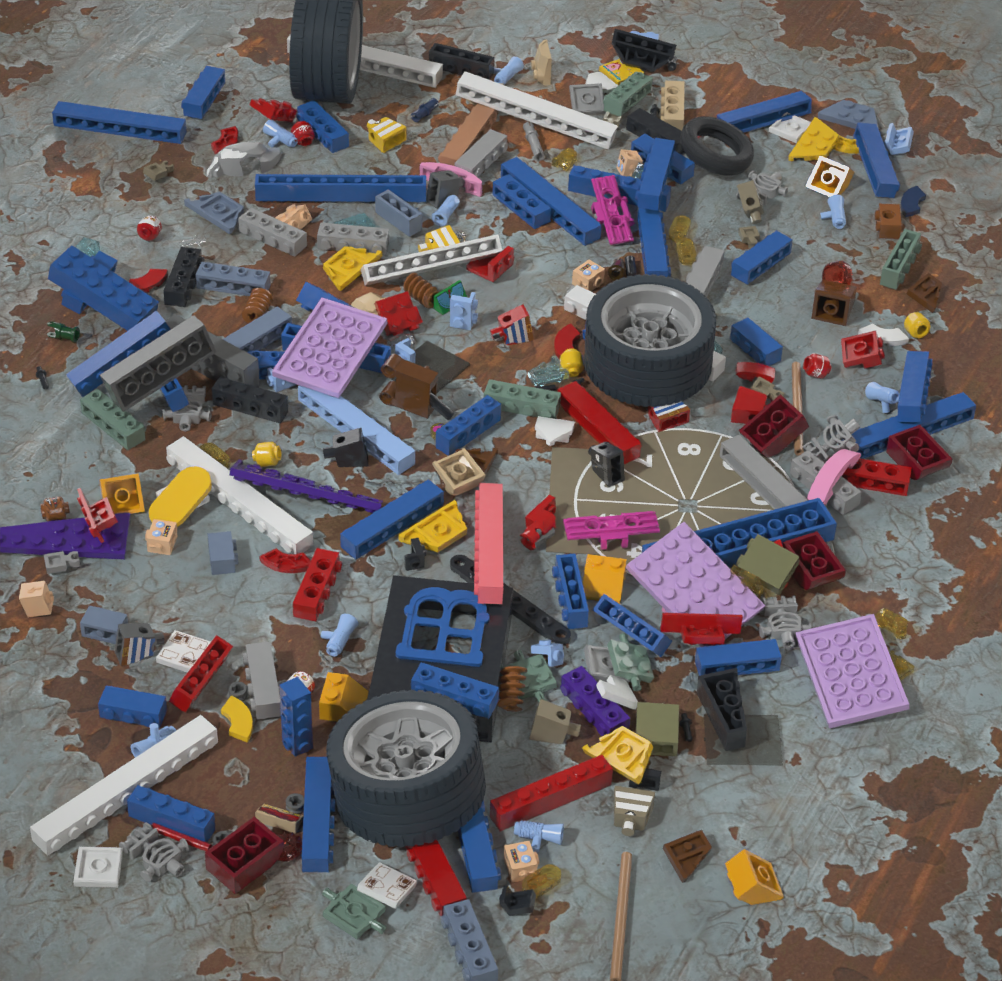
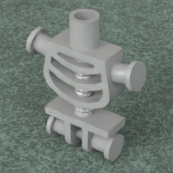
M751 171L748 175V179L754 180L759 190L762 206L767 204V198H774L778 193L786 197L788 187H781L782 176L779 172L769 176L765 173L757 175L755 171ZM739 191L736 193V198L738 199L740 198Z
M185 385L182 389L189 405L175 412L163 409V420L173 418V423H180L179 428L182 431L190 430L191 424H199L201 419H207L210 422L212 411H203L202 403H205L206 386H203V388L193 386V389H188V385Z
M831 415L827 418V422L830 425L823 431L826 443L821 446L817 439L813 437L812 441L815 446L811 442L803 446L804 452L810 451L821 461L824 459L828 461L830 459L826 453L830 449L834 452L842 449L857 452L859 445L855 443L856 440L852 434L860 428V425L854 418L844 425L840 419L838 420L837 415Z
M776 596L772 597V599L762 597V603L765 605L764 616H769L767 627L759 626L760 637L764 638L765 635H770L772 639L782 640L784 648L794 647L796 632L811 629V623L809 625L801 624V618L797 614L798 605L795 596H792V598L781 596V600H777Z
M145 822L141 829L134 831L135 836L130 834L125 842L119 843V847L123 848L125 854L130 853L131 859L136 858L144 851L142 859L144 869L146 870H143L140 876L147 882L152 880L153 875L161 877L167 871L176 877H179L184 872L185 867L179 861L181 860V852L183 850L188 851L189 845L183 838L176 845L167 838L158 840V830L153 829L149 823Z

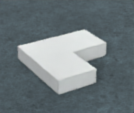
M612 675L608 677L607 682L599 680L596 686L602 698L631 709L637 708L638 701L627 681Z

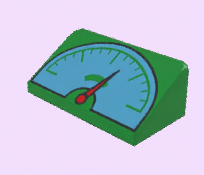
M460 280L434 295V310L445 315L450 311L452 295L467 297Z

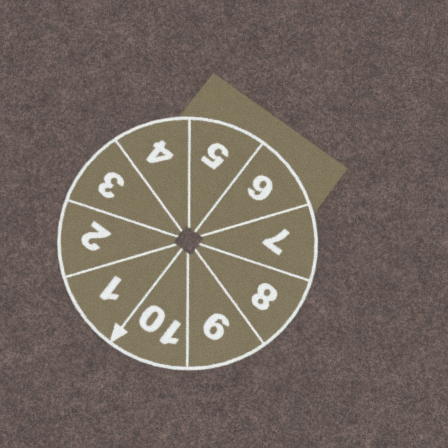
M669 428L661 432L653 430L633 435L639 439L642 445L640 458L624 464L625 481L608 487L592 470L591 456L588 454L589 449L552 447L549 494L556 499V512L554 514L556 516L555 535L546 541V552L591 554L627 559V565L642 553V545L659 541L683 522L693 531L774 509L720 457L721 442L732 438L721 433L691 428ZM761 454L791 485H794L778 463L772 458ZM678 500H696L697 513L679 512ZM655 511L660 528V533L628 535V548L621 547L622 540L612 539L607 540V550H601L598 538L567 540L563 519L592 515L597 517L621 515V513ZM738 567L729 568L742 582L749 580V578L738 573ZM626 569V573L629 574V575H632V574Z

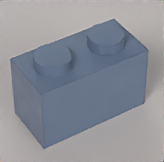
M231 531L207 533L212 575L235 573V565H238L239 562L238 553H234L237 550L236 539H232Z
M89 606L80 622L82 637L116 644L118 624H128L127 614Z

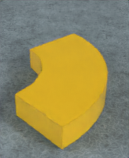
M839 135V140L834 146V150L851 154L859 153L856 139H847Z
M230 696L221 709V714L231 722L229 736L248 743L253 731L252 715L248 707L241 700Z

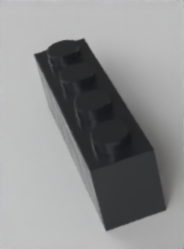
M641 108L627 116L626 130L639 137L647 134L653 139L674 140V151L679 154L684 153L680 144L681 130Z

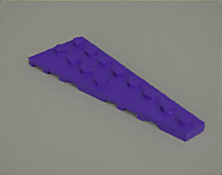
M240 459L231 467L229 473L230 476H234L233 479L238 481H245L247 479L251 480L252 484L271 485V488L275 490H282L284 488L296 495L305 493L309 494L308 497L313 499H320L322 497L326 498L327 502L333 504L342 502L346 503V506L350 508H357L359 506L371 513L382 508V500L357 494L355 497L352 492L347 490H338L337 492L330 485L317 486L313 480L287 473L282 476L280 475L281 472L275 469H266L265 471L257 464L244 465L243 460Z
M130 513L115 514L118 523L114 524L111 528L101 531L105 541L103 543L99 541L98 537L93 538L85 517L0 527V552L44 555L63 551L64 555H68L70 552L78 551V557L125 560Z

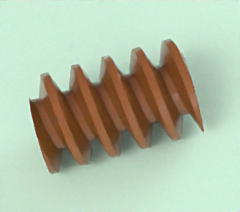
M415 272L411 273L403 285V290L405 292L408 291L409 295L424 307H434V295L440 291L423 279V277Z
M263 288L252 289L242 311V318L248 324L267 313L273 300V296L268 290Z
M509 666L501 669L503 676L500 677L502 684L499 685V690L501 691L499 692L500 700L497 703L499 708L511 712L523 710L517 705L524 703L518 697L525 694L519 691V689L525 688V684L520 683V681L526 680V676L521 675V673L527 672L526 668Z

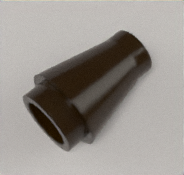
M621 258L615 259L608 269V275L612 280H619L625 276L624 260Z

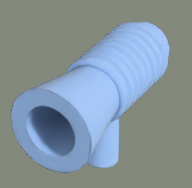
M512 57L503 69L494 68V74H496L494 81L505 85L514 74L523 70L524 64L522 60L518 57Z
M268 120L263 127L264 134L274 137L268 142L271 148L279 141L288 147H295L298 142L295 141L297 140L295 135L280 127L274 120Z
M835 194L830 196L827 201L831 211L820 213L821 220L832 218L833 226L837 229H842L846 224L844 197Z
M456 195L448 196L440 208L432 214V221L438 226H445L449 216L459 205V198Z
M876 382L869 383L865 389L868 399L881 401L883 413L890 412L889 403L895 404L899 401L900 394L897 390L881 386Z
M342 614L337 629L334 632H321L322 639H330L326 646V651L330 656L336 657L342 652L349 639V635L357 628L359 623L354 616Z
M150 724V736L147 739L131 744L133 756L136 758L174 733L176 729L173 726H165L158 730V724Z
M523 820L515 822L514 835H518L520 838L533 839L531 846L533 852H539L542 839L559 845L562 844L564 823L544 824Z

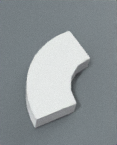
M871 324L858 331V334H863L876 330L878 337H882L883 343L887 344V346L903 345L909 341V338L899 328L883 329L875 324Z

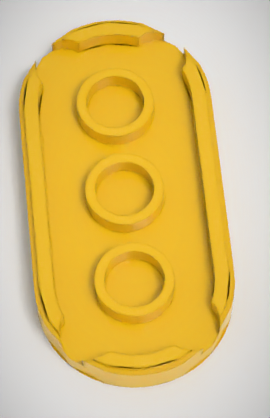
M196 466L188 467L179 472L149 508L151 522H153V519L176 522L177 527L182 525L211 491L212 480L209 473L204 468Z

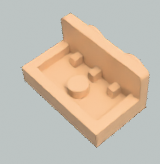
M290 205L286 208V212L276 216V219L300 230L312 220L306 205Z

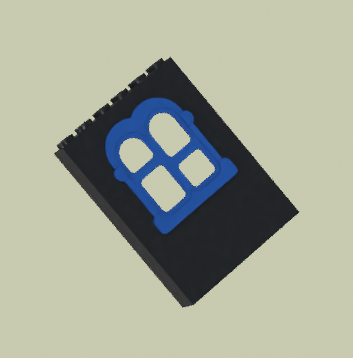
M393 575L368 700L385 693L390 694V692L411 690V679L421 662L499 687L501 684L500 677L503 676L501 669L504 668L512 619L513 587L503 586L502 604L478 603V595H474V583ZM418 608L443 611L442 618L419 617L417 615ZM451 612L477 614L474 629L451 628L449 626ZM416 625L440 628L437 648L435 650L414 649L411 647ZM447 637L472 639L470 653L446 652ZM497 705L489 719L471 713L476 722L478 737L481 742L492 743Z

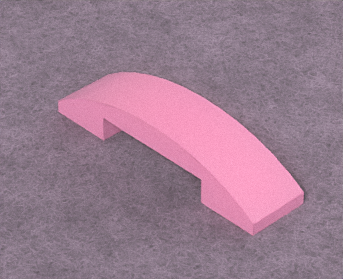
M430 162L420 164V175H426V180L429 181L430 173L450 170L464 179L465 185L463 187H465L466 193L479 197L482 196V181L474 174L448 164Z
M847 449L836 452L818 473L811 486L807 500L820 498L825 505L833 495V486L847 467L853 468L861 454Z

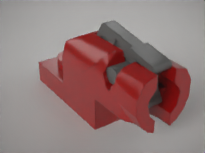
M550 494L525 516L526 529L520 535L523 537L520 541L529 550H535L555 535L556 516L554 514L556 512V499Z

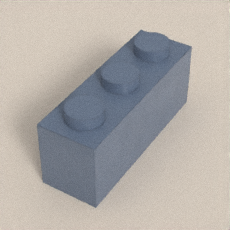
M390 190L375 196V212L409 237L422 230V213Z

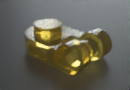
M567 148L552 159L551 165L568 171L577 161V152Z
M885 608L880 609L875 614L879 627L894 633L895 637L899 640L907 637V619Z

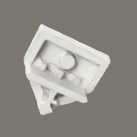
M602 72L588 74L585 83H602L603 96L618 86Z
M538 416L535 424L536 438L545 439L546 444L549 446L554 445L555 441L568 443L569 435L573 433L575 422Z

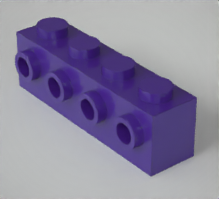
M583 666L562 675L561 692L573 702L576 709H579L584 714L586 720L596 727L601 736L610 734L622 726L629 729L630 717L617 703L602 698L596 686L598 682Z

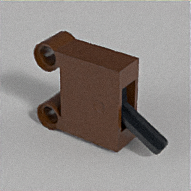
M397 354L389 356L382 365L381 372L387 378L396 377V382H388L379 394L380 400L386 405L396 406L428 419L434 409L445 419H451L454 412L437 398L439 373L430 370L429 366L422 367L404 360Z

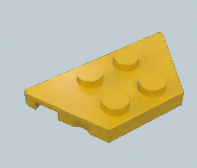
M814 117L789 154L788 161H794V158H804V161L818 160L820 156L827 158L838 142L839 134Z
M344 246L323 263V270L337 289L342 291L362 274L361 268L363 265L377 262L382 258V251L377 250L376 253H369L364 248Z
M453 500L399 534V541L411 545V539L419 538L421 545H424L425 549L440 552L467 535V527L465 522H463L461 512L457 508V502Z
M624 726L600 737L599 743L591 747L588 744L582 747L585 754L592 758L602 754L614 771L637 784L642 780L653 750V745L650 741Z

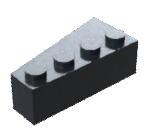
M737 668L698 676L697 695L725 751L745 747L747 726L742 706L743 701L740 694Z

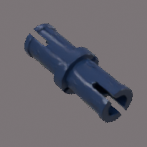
M431 98L425 104H421L416 111L411 113V119L414 122H419L424 116L430 115L431 111L439 106L437 104L439 103L438 100Z

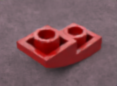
M737 362L736 375L743 380L751 382L755 377H761L772 383L775 379V368L753 362Z

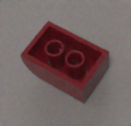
M780 394L738 431L762 455L772 457L809 428V425L804 415Z
M921 425L889 436L886 453L897 465L912 467L910 478L913 480L949 468L952 464L953 459Z
M818 531L783 542V548L799 556V565L792 575L804 590L845 577V568Z
M254 816L205 852L206 870L234 894H237L276 863L283 851L284 841Z

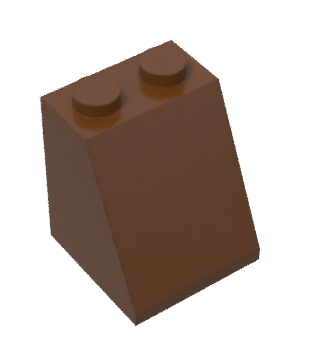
M822 279L815 290L811 319L846 326L855 302L857 287Z

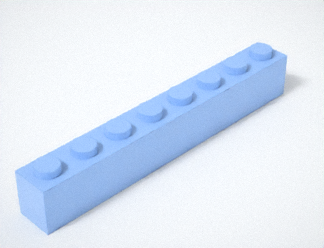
M300 385L298 386V400L341 433L362 428L368 453L396 474L400 475L415 465V450L411 446L405 444L399 437H396L373 418L367 416L361 409L351 404L349 400L344 399L342 396L336 398Z

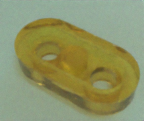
M683 215L674 218L669 229V238L672 241L681 242L686 239L691 225L690 218Z
M689 238L678 239L676 251L679 262L683 265H692L696 262L694 242Z
M204 443L199 447L227 469L230 467L229 455L217 445Z
M552 864L541 867L524 878L522 891L533 889L536 893V898L540 897L560 883L561 870Z

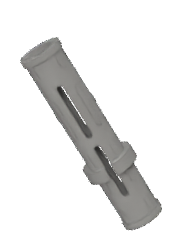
M526 122L523 125L526 133L525 138L530 144L534 159L541 161L545 155L538 140L539 135L534 129L533 123L530 122L529 125V122Z

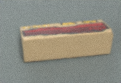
M263 804L255 812V817L263 824L295 834L304 819L303 815Z

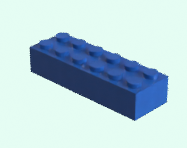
M73 245L50 265L48 275L50 281L127 331L158 309L159 301Z

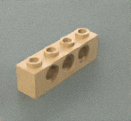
M665 80V87H661V120L682 131L684 126L685 81Z

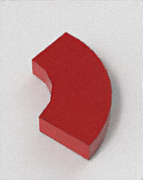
M236 126L220 130L221 137L211 143V148L215 154L224 147L238 142V129Z
M150 269L144 276L130 279L129 283L147 293L150 289L156 286L159 287L164 283L168 276V270Z
M571 323L564 326L556 334L554 340V352L559 360L561 354L567 349H574V342L580 339L581 333Z
M277 548L259 556L260 562L266 567L282 573L306 572L311 562L304 552L286 554Z

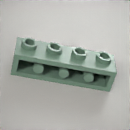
M642 72L633 73L608 95H605L603 111L610 112L616 116L624 115L651 92L653 77L644 75Z
M904 229L882 268L880 285L897 289L900 283L903 284L905 273H909L911 263L914 264L916 255L921 251V233Z
M490 379L484 391V397L489 395L501 403V411L556 419L560 408L561 392Z
M99 389L80 399L81 413L126 450H130L146 440V429L143 423L138 422L129 412H123L107 394L102 393Z

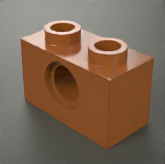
M879 203L878 210H875L876 231L879 232V238L899 239L902 228L900 204Z

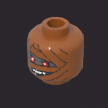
M61 496L45 498L43 504H40L42 518L46 519L47 522L57 519L65 520L66 514L70 513L68 502H64Z

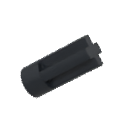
M627 256L624 259L626 275L635 276V258Z

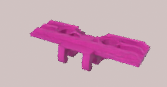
M615 175L591 179L597 202H593L591 206L592 214H596V221L600 224L604 223L609 244L632 242L633 236L630 227L635 222L630 215L627 204L628 198L625 196L621 197ZM611 194L613 197L608 199L604 195ZM621 206L623 215H619L617 207Z
M655 511L621 513V515L597 517L592 515L563 519L567 540L598 538L601 550H607V540L620 539L622 540L621 547L628 548V535L660 533Z

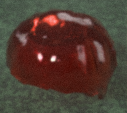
M841 260L828 263L822 271V279L850 285L853 279L852 268L848 263Z

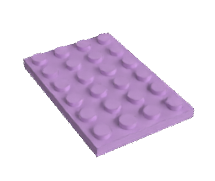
M321 298L272 370V376L339 398L387 325V318Z
M685 522L681 523L626 565V569L668 613L742 615L741 626H743L765 607L759 598ZM724 634L725 639L731 634ZM698 644L700 647H704V646H716V645H708V644Z
M874 614L796 632L798 645L829 728L910 709L908 699Z

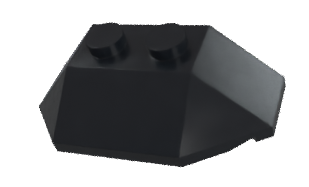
M619 29L614 30L611 43L622 64L651 72L672 61L677 46Z

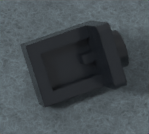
M419 538L411 539V554L404 556L406 571L424 568L426 549L424 545H421Z
M646 768L641 782L637 784L629 780V787L659 791L662 771Z
M506 885L503 886L499 902L509 916L532 913L536 893L533 889L512 892L509 886Z

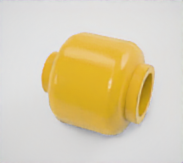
M919 312L911 313L904 321L905 330L914 338H922L930 331L929 320Z
M576 349L565 350L560 356L561 371L570 377L578 376L584 370L582 353Z
M272 441L258 443L255 450L252 451L253 461H256L260 467L275 466L282 457L280 446Z

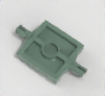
M622 633L619 635L620 641L610 640L607 644L615 676L630 680L633 691L641 690L640 681L651 683L654 679L647 649L643 646L630 644L628 635Z
M521 650L514 652L517 662L506 665L504 668L520 666L527 669L526 673H521V675L526 676V680L520 681V683L525 684V688L519 689V691L525 694L518 697V699L536 697L538 702L540 699L547 701L544 693L557 688V682L543 655L539 654L525 658Z
M350 884L344 891L338 894L328 887L326 890L324 889L322 896L331 900L330 905L323 911L325 919L355 939H358L370 928L375 929L380 934L385 932L386 925L377 921L386 911L384 904L358 891V887Z

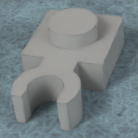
M63 551L44 554L47 574L67 571V566H80L78 551L70 552L68 555H64Z

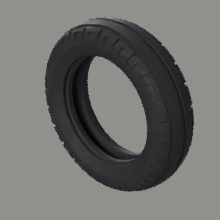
M701 116L691 119L681 131L680 144L684 153L696 165L707 169V171L724 176H733L743 173L752 163L754 149L751 141L740 129L731 123L714 117ZM698 136H709L724 142L735 152L736 156L721 155L710 150L702 144Z

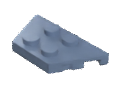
M842 100L818 112L819 119L856 129L857 123L877 124L874 108L853 103L852 101Z
M221 192L199 196V200L190 201L189 198L184 200L186 207L228 234L233 232L238 223V218L244 213L242 205Z

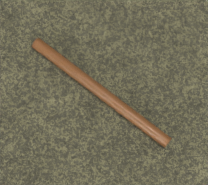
M793 362V406L802 413L801 364ZM803 433L794 440V453L797 456L804 453Z
M629 852L621 854L610 981H621L632 864V854Z

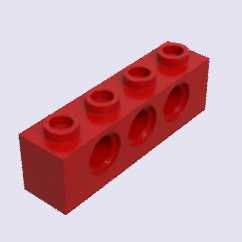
M859 458L852 469L847 467L842 477L856 488L907 496L912 467Z
M316 548L293 601V617L316 622L319 614H323L324 602L329 599L330 588L335 585L337 572L340 573L342 568L339 552Z
M216 635L177 685L169 702L186 713L225 662L233 645Z

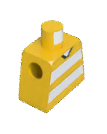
M387 117L377 122L371 119L367 123L369 140L382 153L407 140L406 126Z
M448 225L426 233L425 243L418 245V251L422 252L458 244L460 241L451 226Z

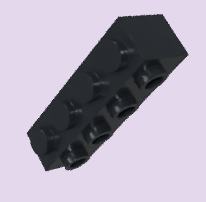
M434 43L429 50V61L443 64V71L459 75L468 72L488 80L494 74L495 57L438 43Z
M180 247L163 290L164 305L186 307L187 301L191 300L192 289H195L196 273L201 262H204L201 249Z
M219 377L212 387L213 405L280 424L288 413V395Z

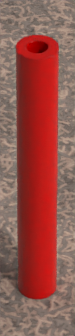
M156 823L151 825L153 829L158 830V834L179 842L183 838L189 846L205 852L212 848V844Z

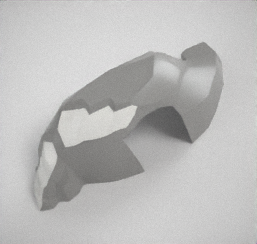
M241 142L226 146L214 156L212 164L207 169V177H220L223 174L243 176L240 161L248 157L259 158L262 174L272 169L279 162L281 152L278 147L269 148L268 150L260 142Z

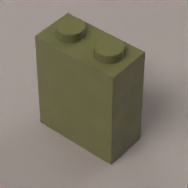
M757 534L755 539L752 538L747 545L748 550L745 555L742 554L736 563L738 565V573L780 595L799 565V556Z
M637 702L636 734L652 743L653 750L651 755L677 756L679 705Z

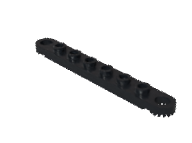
M465 555L453 556L450 559L451 571L460 575V578L467 583H474V561ZM457 562H458V563H460V562L462 563V562H463L464 565H462V566H457L456 564H457ZM513 590L512 615L544 638L551 640L552 643L569 644L571 631ZM558 633L559 635L560 633H562V635L564 634L565 637L559 638L556 635H558Z

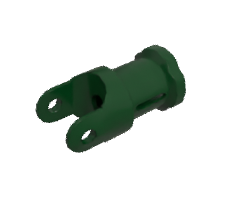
M54 321L47 323L48 326L55 329V332H49L47 336L60 340L63 338L68 339L73 343L78 341L80 336V329L78 327L71 328Z

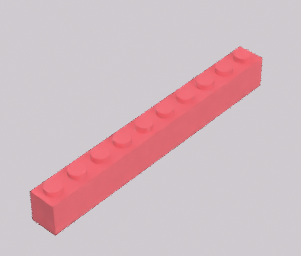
M479 483V490H475L474 595H478V603L502 604L503 484Z

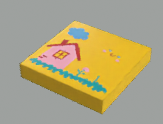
M620 58L599 66V71L618 86L633 73H644L640 68L622 64Z

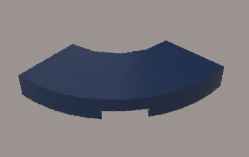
M918 186L908 189L902 196L900 208L905 218L920 214L918 204L925 200L926 194Z

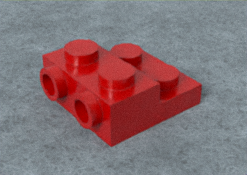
M259 98V100L251 99L249 104L270 120L293 122L297 110L287 101L282 103L277 100L266 101Z
M408 291L374 303L378 315L387 318V325L384 328L387 336L393 335L396 337L403 334L405 330L409 329L410 332L420 328L419 325L423 323L418 308L413 305Z
M876 330L841 339L845 368L858 364H863L864 369L881 365L882 359H885L883 348L881 349V347H884L883 339L878 337Z

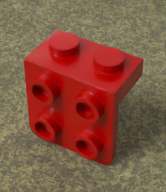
M507 246L497 256L470 261L466 265V270L494 282L513 265L515 259L514 248Z

